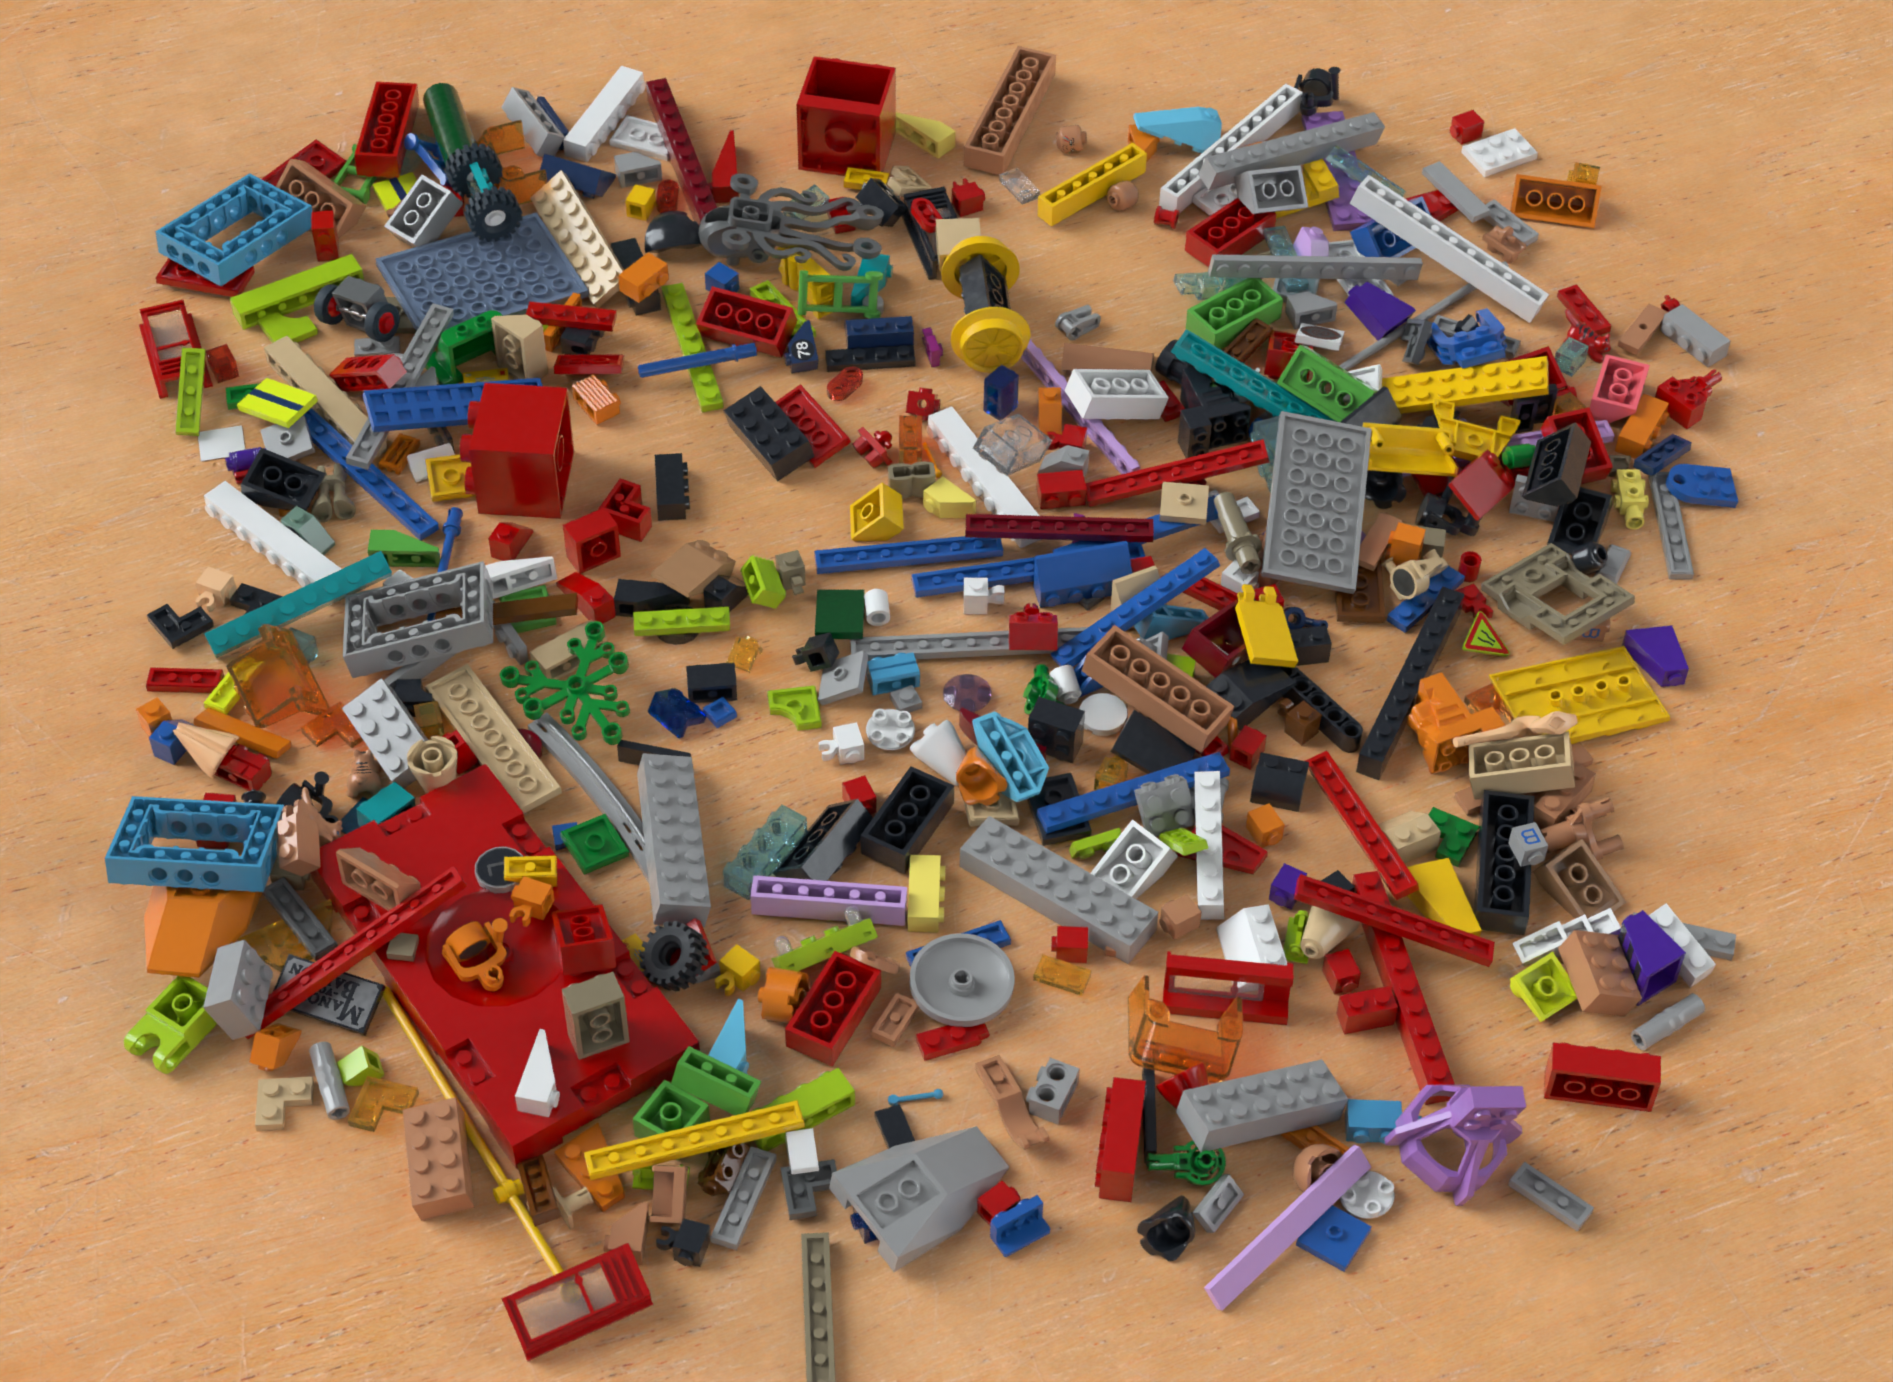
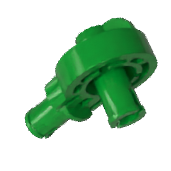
M1039 664L1034 668V677L1027 684L1023 693V697L1027 699L1024 712L1029 716L1038 697L1066 705L1056 699L1059 690L1058 684L1049 675V668L1044 664Z
M1192 1140L1185 1146L1173 1147V1152L1187 1153H1147L1146 1162L1158 1163H1149L1146 1166L1147 1171H1188L1174 1173V1178L1185 1179L1196 1186H1206L1217 1181L1222 1176L1226 1166V1158L1222 1148L1195 1152L1199 1149ZM1212 1166L1213 1168L1209 1172L1210 1175L1213 1174L1216 1171V1169L1218 1170L1216 1175L1212 1179L1202 1181L1200 1179L1209 1176L1207 1172L1211 1169Z

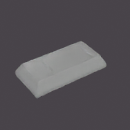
M1613 544L1609 545L1607 549L1608 559L1605 567L1597 571L1594 576L1601 574L1617 584L1632 553L1622 547Z

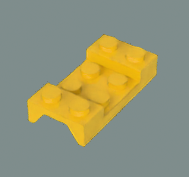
M1323 158L1303 165L1302 174L1308 208L1339 198V185ZM1304 209L1275 212L1277 213L1276 219Z

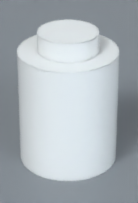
M881 589L868 591L864 596L867 622L873 626L885 625L890 621L888 594Z
M1064 665L1051 671L1050 676L1053 677L1054 682L1059 687L1058 700L1065 704L1076 702L1082 693L1073 667L1071 665Z

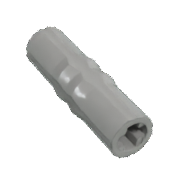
M1692 993L1673 1006L1665 1008L1651 1020L1631 1032L1632 1041L1640 1050L1647 1049L1661 1039L1670 1036L1674 1031L1680 1030L1686 1023L1704 1013L1705 1005L1698 995Z
M329 1042L315 1043L310 1047L309 1053L328 1118L339 1120L350 1113L339 1069L331 1044Z

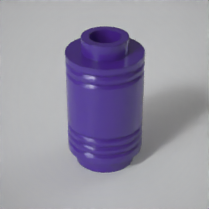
M261 447L229 452V457L225 458L227 471H232L234 475L235 472L248 470Z

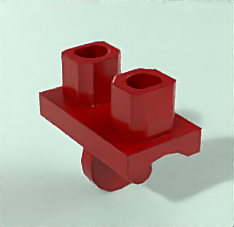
M862 426L858 430L860 437L852 443L854 449L861 456L869 449L872 450L865 456V459L873 469L883 462L889 466L892 460L887 456V451L884 448L890 449L892 447L890 443L892 435L888 431H875L874 438Z

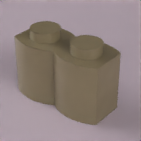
M923 461L911 465L898 463L888 466V486L901 494L902 499L911 496L923 497V491L936 482L935 468L932 462Z

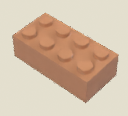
M456 1097L404 1109L403 1119L412 1207L419 1218L426 1220L475 1208L465 1115Z

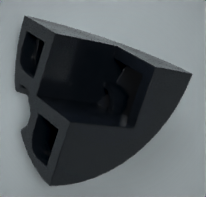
M668 211L657 215L650 222L646 231L645 253H660L672 248L692 249L701 246L698 234L699 224L687 217V213L683 211Z

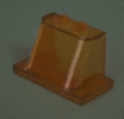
M264 624L258 628L263 639L226 665L234 682V689L241 696L244 702V710L251 717L255 727L266 728L298 712H306L324 717L332 712L292 630Z

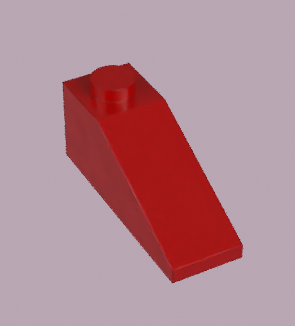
M574 572L556 582L557 587L564 594L577 593L579 598L578 609L588 620L592 619L604 624L616 617L614 598L601 584L578 572Z

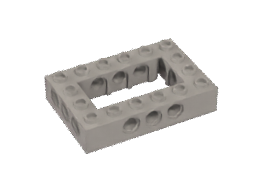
M484 561L345 596L343 659L352 678L367 676L372 673L391 670L396 667L415 664L416 662L435 659L440 656L459 653L493 643V583ZM453 607H461L463 611V618H460L458 614L446 615L445 618L429 622L427 620L421 624L409 627L403 626L397 630L377 633L378 626L392 624L409 618L413 619L421 615L436 613L437 611Z

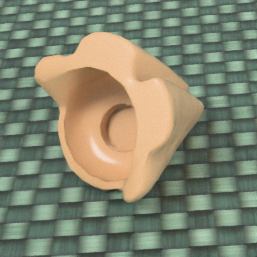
M180 722L177 728L173 730L176 737L198 766L211 778L214 777L227 752L240 738L230 733Z

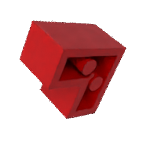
M620 478L598 510L604 507L618 524L619 535L642 542L652 528L651 508L642 505L641 485Z

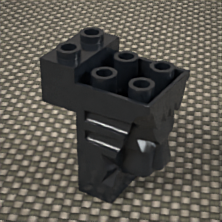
M1194 366L1184 368L1180 402L1185 409L1181 410L1178 444L1185 458L1209 453L1211 448L1247 441L1251 415L1250 405L1240 403L1239 399L1235 398L1234 391L1231 388L1218 384L1216 381L1212 382L1211 376L1197 371Z

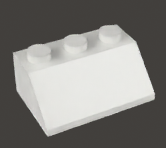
M1269 904L1243 908L1217 926L1216 931L1226 960L1287 965ZM1237 982L1238 992L1257 990L1259 984Z

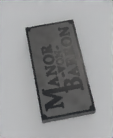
M289 954L273 991L315 962ZM344 972L290 1011L366 1036L386 987L383 984Z

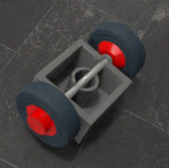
M348 276L339 286L326 285L318 292L314 302V313L319 321L335 325L344 319L346 325L365 331L369 338L378 342L390 340L399 327V311L393 304L388 303L383 288L377 284L365 282L362 279Z

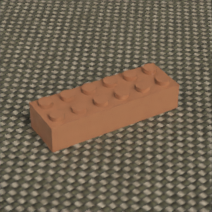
M1116 625L1086 655L1082 668L1083 673L1200 753L1203 752L1229 722L1234 705Z

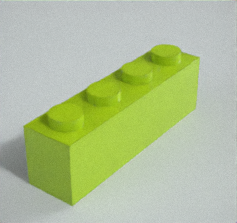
M836 1068L822 1073L817 1079L801 1084L785 1096H778L771 1103L762 1108H755L752 1111L798 1100L805 1123V1128L798 1130L811 1129L855 1106V1090L841 1070ZM786 1132L753 1141L759 1149L768 1152L785 1143Z

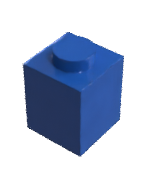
M718 262L705 273L706 290L710 292L713 286L737 293L740 289L739 273Z

